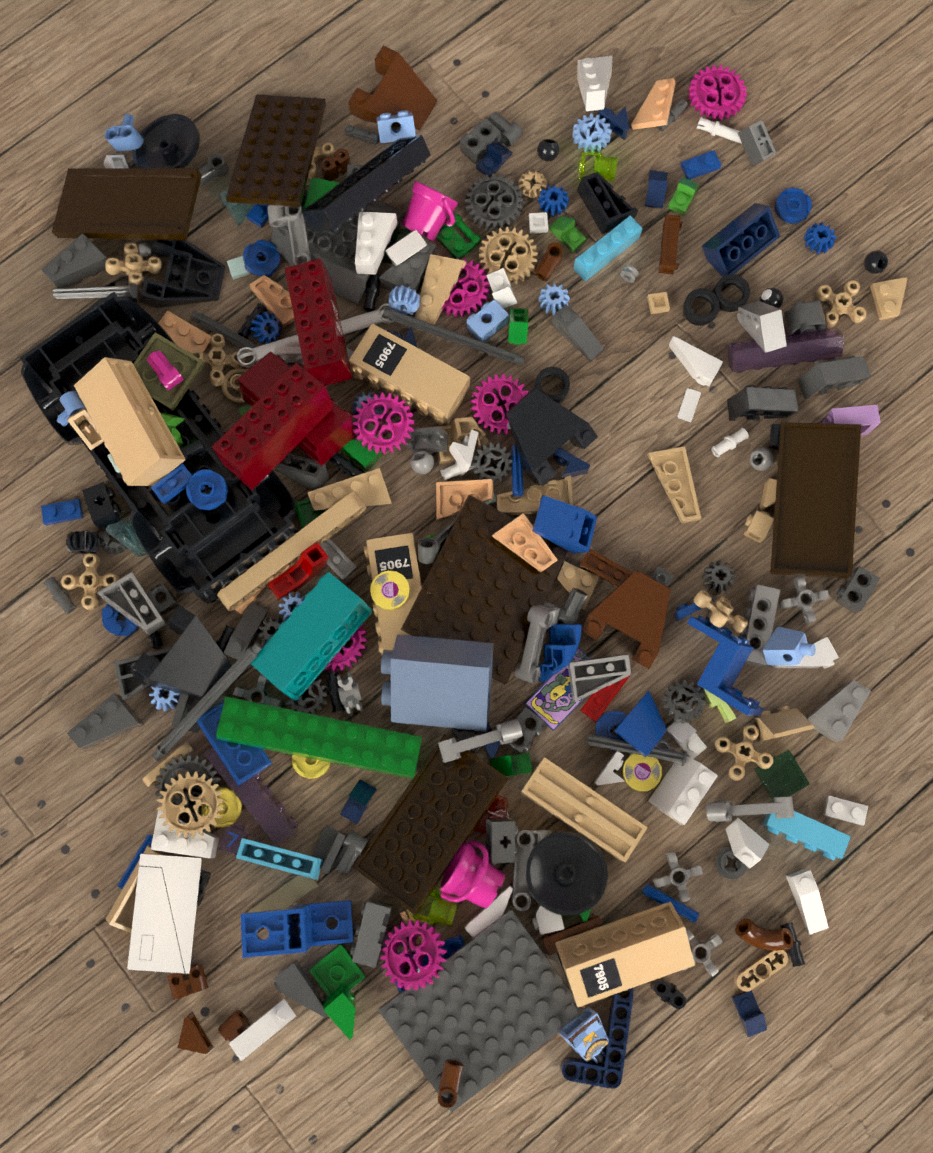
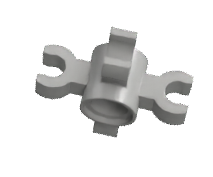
M804 576L796 577V579H793V583L797 590V595L794 598L782 600L780 602L781 609L795 606L803 611L805 624L816 621L812 605L816 601L830 598L828 590L813 593L811 590H807ZM801 595L807 597L808 604H804L801 601Z
M348 672V678L343 680L338 675L337 681L341 687L338 688V692L346 712L353 715V708H357L360 713L363 712L362 703L359 701L362 700V696L354 676Z
M262 674L259 676L256 688L248 691L235 687L233 693L236 696L246 698L250 702H254L253 697L256 693H261L262 700L259 704L280 708L282 703L281 700L268 697L265 689L269 680Z
M675 852L665 853L670 869L667 875L652 879L654 886L659 888L667 884H673L677 888L680 901L690 900L685 884L688 882V878L703 874L701 866L697 865L684 870L679 867ZM676 871L682 873V879L679 882H675L673 879V874Z
M686 928L694 962L702 963L708 973L714 976L719 971L710 960V950L720 945L723 941L715 933L704 943L699 942L692 932ZM698 947L704 948V954L701 957H696L695 950Z

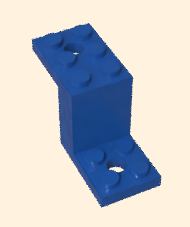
M700 615L698 618L690 617L687 624L719 642L697 685L747 716L761 715L764 708L759 706L760 702L752 697L746 698L742 695L743 692L740 689L732 687L754 648L748 644L749 640L741 636L732 635L733 631L724 626L722 628L716 627L711 623L709 617L704 618Z
M352 900L291 905L284 910L240 914L243 958L307 952L312 946L354 942ZM329 917L337 919L338 925L336 928L331 929L327 926V919ZM262 927L269 931V936L265 940L260 939L258 936V930Z

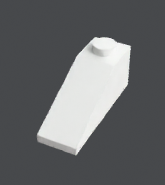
M673 336L669 344L671 350L693 379L701 385L710 386L723 361Z
M828 637L814 643L816 647L814 656L804 655L800 664L771 666L773 668H819L823 666L826 669L834 665L833 660L839 657Z
M802 869L786 875L808 934L811 935L827 929L828 924L820 893L811 870Z
M510 885L495 897L487 909L483 908L464 926L472 937L478 935L503 916L513 890Z
M283 999L232 1040L229 1045L240 1061H242L295 1018L296 1015L285 999Z

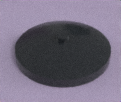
M169 114L162 116L147 125L140 133L143 138V144L138 149L133 150V160L137 168H185L193 160L199 148L200 134L198 128L190 118L184 115Z
M568 831L556 832L538 842L529 855L526 865V881L529 891L536 902L551 913L562 916L584 913L601 899L606 889L608 880L606 860L599 847L586 836Z

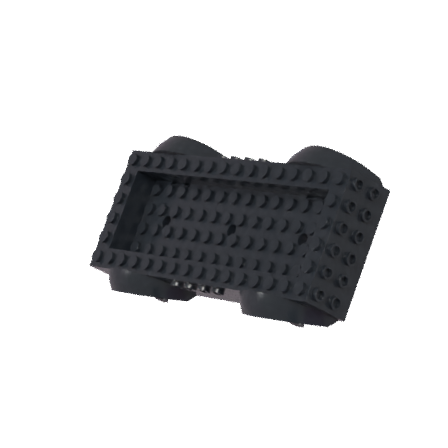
M113 292L21 356L20 359L23 362L21 374L33 399L56 433L68 445L84 444L94 457L96 464L101 470L103 469L106 473L105 476L117 488L116 490L119 495L126 500L128 507L132 511L130 521L144 550L167 582L181 594L194 592L205 603H214L219 599L217 594L220 590L228 586L232 581L244 574L249 568L257 564L269 553H272L298 532L291 522L296 511V504L285 484L273 470L251 490L223 465L212 448L224 435L220 430L222 426L216 418L212 419L209 416L211 412L205 404L201 405L198 400L200 398L194 390L190 391L188 389L174 411L155 400L153 401L159 412L185 418L183 422L176 426L184 443L183 447L197 439H200L205 450L191 456L190 460L182 462L192 476L200 470L209 469L220 474L226 481L228 488L226 501L211 510L197 508L189 500L186 488L164 504L152 490V486H128L123 480L121 472L117 473L107 455L110 452L104 442L90 450L70 423L66 426L58 423V416L65 410L59 400L60 397L69 391H77L74 385L103 358L132 361L134 364L154 333L175 344L168 333L142 307L129 297H118ZM206 485L202 493L209 494L212 488ZM213 515H219L220 520L215 524H211L210 518Z

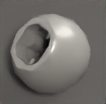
M759 447L753 450L749 461L754 469L765 471L774 463V456L769 449Z
M419 451L411 458V468L415 473L427 474L434 466V459L429 452Z

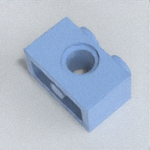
M408 110L399 111L397 115L383 113L380 114V117H377L380 143L394 142L400 138L416 136L412 112L408 113ZM399 122L401 126L398 130H393L391 128L392 123Z
M494 299L490 303H485L481 311L477 314H472L467 319V330L476 340L485 342L509 322V314ZM489 319L491 322L484 323L482 320Z

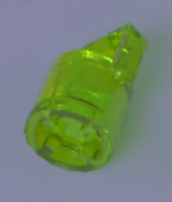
M582 152L577 171L579 172L580 181L585 172V155H595L593 173L598 172L607 181H615L617 157L602 156L601 152Z
M433 890L430 894L434 899L429 917L413 914V918L429 924L436 922L451 927L458 902L443 899L440 892Z

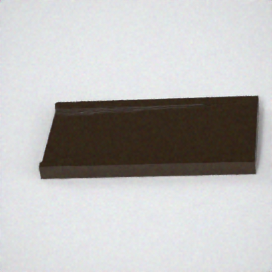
M68 168L52 233L57 238H78L83 233L88 239L187 240L202 174L197 168Z
M781 422L770 574L852 579L861 424Z

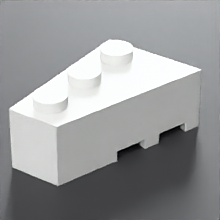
M613 56L578 60L577 81L586 111L604 109L612 75Z
M359 212L355 256L357 274L376 275L385 249L390 243L392 233L397 226L396 213Z
M158 810L151 850L204 858L216 857L218 836L204 829V835L201 836L196 832L195 838H192L191 833H188L187 838H184L183 832L175 836L176 829L169 832L168 829L171 825H162L166 819L159 818L163 811ZM179 817V821L182 824L188 823V821Z

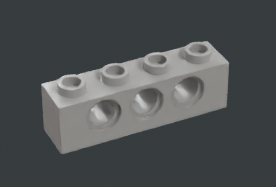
M757 584L749 591L748 600H750V604L744 614L748 625L741 632L740 636L749 640V645L751 639L755 640L758 646L757 649L753 648L745 662L746 664L759 667L766 665L763 649L772 635L780 593L779 589ZM758 602L764 605V611H760L757 608ZM754 621H758L761 624L760 630L755 629L753 626Z

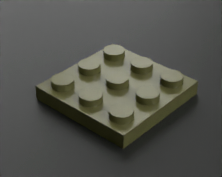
M154 333L133 365L152 399L174 411L205 363L176 344ZM160 350L184 379L169 391L146 360L154 351Z

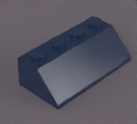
M754 203L702 245L707 261L722 277L735 274L780 237L770 206Z

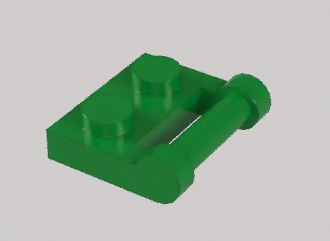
M456 214L454 215V225L451 227L444 225L439 230L436 239L455 259L461 260L482 242V238L479 235H475L462 221V217ZM458 226L471 242L467 243L453 228Z

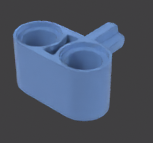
M125 114L122 125L110 127L104 134L105 139L116 151L135 150L143 144L142 136L133 127L134 117L132 115Z
M69 391L60 397L59 400L65 410L58 416L57 421L62 426H66L69 423L67 418L83 408L86 409L77 391Z

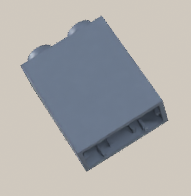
M397 634L393 650L384 649L381 661V673L391 674V682L384 681L381 699L382 705L391 706V722L486 731L491 699L493 643Z

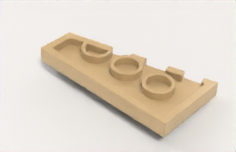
M430 254L419 298L420 304L415 314L416 319L433 325L436 324L442 312V307L445 301L448 300L450 291L459 278L458 275L461 269H464L466 265L465 261Z
M685 446L648 453L647 456L680 522L686 523L700 520V510Z
M380 468L307 492L313 510L329 509L352 492H355L366 506L392 504Z
M571 476L558 481H548L544 486H530V488L524 489L522 497H514L513 491L496 495L497 510L506 515L537 514L542 496L573 505Z

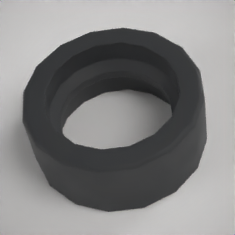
M731 274L722 277L718 281L714 293L719 299V308L727 312H736L738 307L746 304L750 295V287L744 278ZM725 285H734L742 292V298L738 302L727 301L721 295V289Z
M706 288L692 290L687 295L683 304L685 318L696 326H704L711 323L719 310L717 295ZM696 298L705 299L711 304L712 310L706 316H699L691 310V302Z
M547 367L536 376L534 388L555 402L560 403L568 395L570 380L566 372L561 368ZM548 376L558 377L563 383L562 391L557 395L546 394L541 388L543 379Z

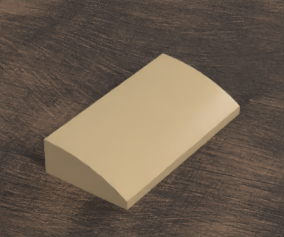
M147 846L143 853L168 856L160 851L151 850L150 846ZM140 860L106 917L109 925L129 933L132 932Z

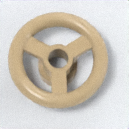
M234 368L225 374L221 389L228 400L235 403L245 402L240 387L236 385L238 383L237 379L241 376L238 373L244 374L248 369ZM227 387L239 391L241 397L232 396L228 392Z

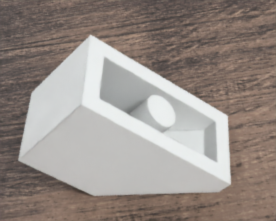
M737 818L726 827L725 830L734 856L748 868L753 867L763 858L769 843L742 820Z
M540 905L535 911L536 918H532L535 931L539 930L542 935L564 929L561 915L551 913Z

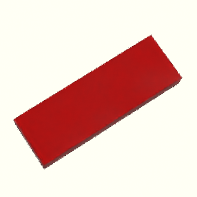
M630 675L593 693L580 711L596 723Z

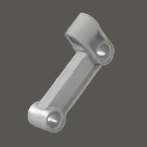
M268 206L270 226H288L294 265L311 261L302 207Z
M544 603L532 606L529 610L527 619L530 622L522 661L519 662L515 670L516 678L532 684L538 681L541 673L538 663L546 628L557 624L560 612L559 606Z
M515 719L495 725V731L456 742L455 738L439 742L438 745L444 763L461 758L460 753L496 741H500V744L503 745L518 740V738L522 737L519 721Z
M792 797L774 798V803L732 805V800L714 801L713 803H707L706 806L708 820L716 822L734 821L733 816L775 813L776 818L794 817Z
M520 830L517 836H515L518 853L515 856L513 866L511 902L519 911H525L531 905V893L526 881V865L529 855L538 842L554 833L552 830ZM523 833H527L530 838L526 845H522L519 841L520 835ZM520 895L526 897V903L523 906H517L516 898Z

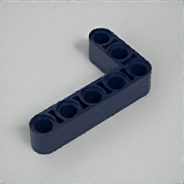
M633 988L628 989V993L624 996L618 993L612 995L606 1033L609 1042L604 1047L605 1058L603 1062L595 1063L590 1060L585 1061L584 1059L566 1057L560 1064L562 1075L566 1080L610 1089L619 1087L622 1082L634 996ZM624 1007L625 1014L621 1017L616 1016V1009ZM615 1029H622V1035L619 1038L612 1036ZM611 1051H619V1057L617 1059H610L609 1054ZM569 1064L576 1066L575 1071L571 1074L565 1072V1068ZM589 1068L596 1070V1074L593 1077L585 1075ZM609 1072L616 1073V1078L613 1081L606 1079Z

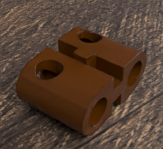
M339 149L333 153L334 157L330 158L328 156L321 161L320 166L325 180L333 181L339 177L338 173L343 175L347 172V165H351L346 149Z
M202 963L190 967L189 974L172 973L167 975L173 1000L209 988Z
M236 1010L219 1026L218 1030L226 1041L229 1040L231 1042L251 1025L244 1013Z

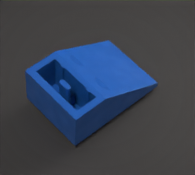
M542 496L533 532L572 554L589 552L598 517L585 509Z

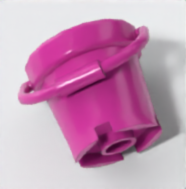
M414 181L412 187L413 194L401 225L412 231L417 230L420 235L434 241L443 224L449 227L454 225L455 217L453 211L458 202L418 181Z
M470 840L468 844L465 843L446 870L439 887L442 891L441 898L451 902H459L466 899L487 909L498 893L496 891L498 886H502L505 873L488 863L489 854L484 845ZM474 847L482 850L483 858L475 853ZM453 893V894L457 895L458 897H453V896H450V895Z

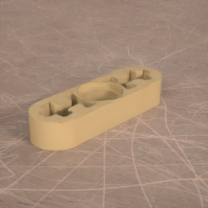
M189 743L182 745L142 779L147 787L150 788L159 782L156 780V776L162 775L159 772L160 768L166 769L165 762L172 764V757L178 761L180 754L185 759L188 753L192 754L194 752L193 748Z
M769 950L736 974V986L742 991H751L787 964V953L784 950ZM775 953L779 955L782 954V956L780 957V963L777 961L771 963V965L774 966L773 968H771L770 964L765 961L766 959H768L770 962L774 960ZM765 964L767 971L764 975L757 974V965ZM751 970L752 974L755 977H757V980H755L754 978H750L747 981L749 984L748 986H745L744 984L741 985V978L743 976L745 978H749L751 976L749 971Z

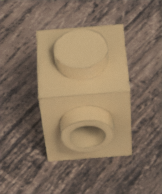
M756 511L753 515L749 514L745 522L747 527L743 535L761 543L766 538L774 518L764 511Z

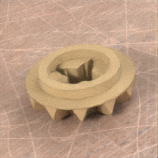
M528 170L527 173H522L519 179V190L526 197H539L540 192L547 187V179H545L543 173L540 174L537 170L534 172ZM535 179L536 184H534V186H532V189H530L531 186L529 182H532V180Z

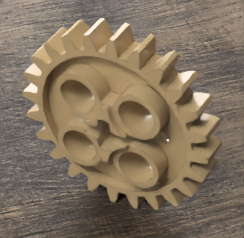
M506 227L505 232L499 228L498 234L492 231V237L487 235V241H482L483 247L479 248L481 253L479 254V260H481L480 267H483L485 273L491 274L500 270L505 262L503 268L509 282L514 281L517 284L518 279L524 281V275L530 277V271L534 272V265H537L536 258L538 253L535 252L537 246H532L534 240H528L529 234L522 236L523 230L516 233L515 227L512 232L509 231L508 227ZM507 243L508 246H502L500 244ZM523 251L524 254H518L516 252ZM493 258H499L500 260H499V261H493L492 259H493ZM509 266H514V267H516V268H515V269H509L508 267H509Z
M187 772L186 778L178 774V781L171 778L172 785H164L167 791H160L164 798L157 799L158 802L162 803V806L158 807L157 810L163 811L159 818L166 819L162 824L163 826L171 825L168 829L169 832L176 829L175 836H178L181 832H183L184 838H187L188 833H191L192 838H195L196 832L203 836V829L210 832V824L217 826L214 819L222 818L218 811L224 810V808L219 806V803L224 802V799H219L218 796L223 792H216L219 785L215 784L212 786V778L205 781L206 774H203L201 778H198V772H195L193 777ZM195 786L202 787L203 792L199 797L192 795V789ZM184 788H187L190 800L196 801V805L193 808L198 817V822H195L191 809L186 808L188 800L183 791ZM179 793L183 796V801L181 804L175 805L172 802V798L175 794ZM202 805L209 806L210 811L206 816L199 814V808ZM187 812L190 815V821L187 824H182L179 821V817L182 813Z

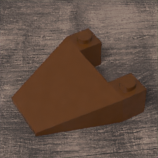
M383 45L374 60L376 72L384 77L373 95L356 88L348 101L350 114L366 122L377 123V117H380V114L390 113L391 115H397L399 111L408 110V113L412 112L414 128L421 130L435 107L437 99L398 52ZM394 122L391 126L400 127L401 124L399 122Z
M636 570L591 610L581 631L598 640L606 624L616 628L640 642L632 656V660L650 669L659 653L671 588Z

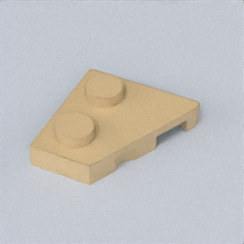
M907 277L873 283L870 286L879 320L897 317L900 314Z
M564 561L556 580L566 589L569 595L572 588H578L588 594L581 608L584 611L599 576Z

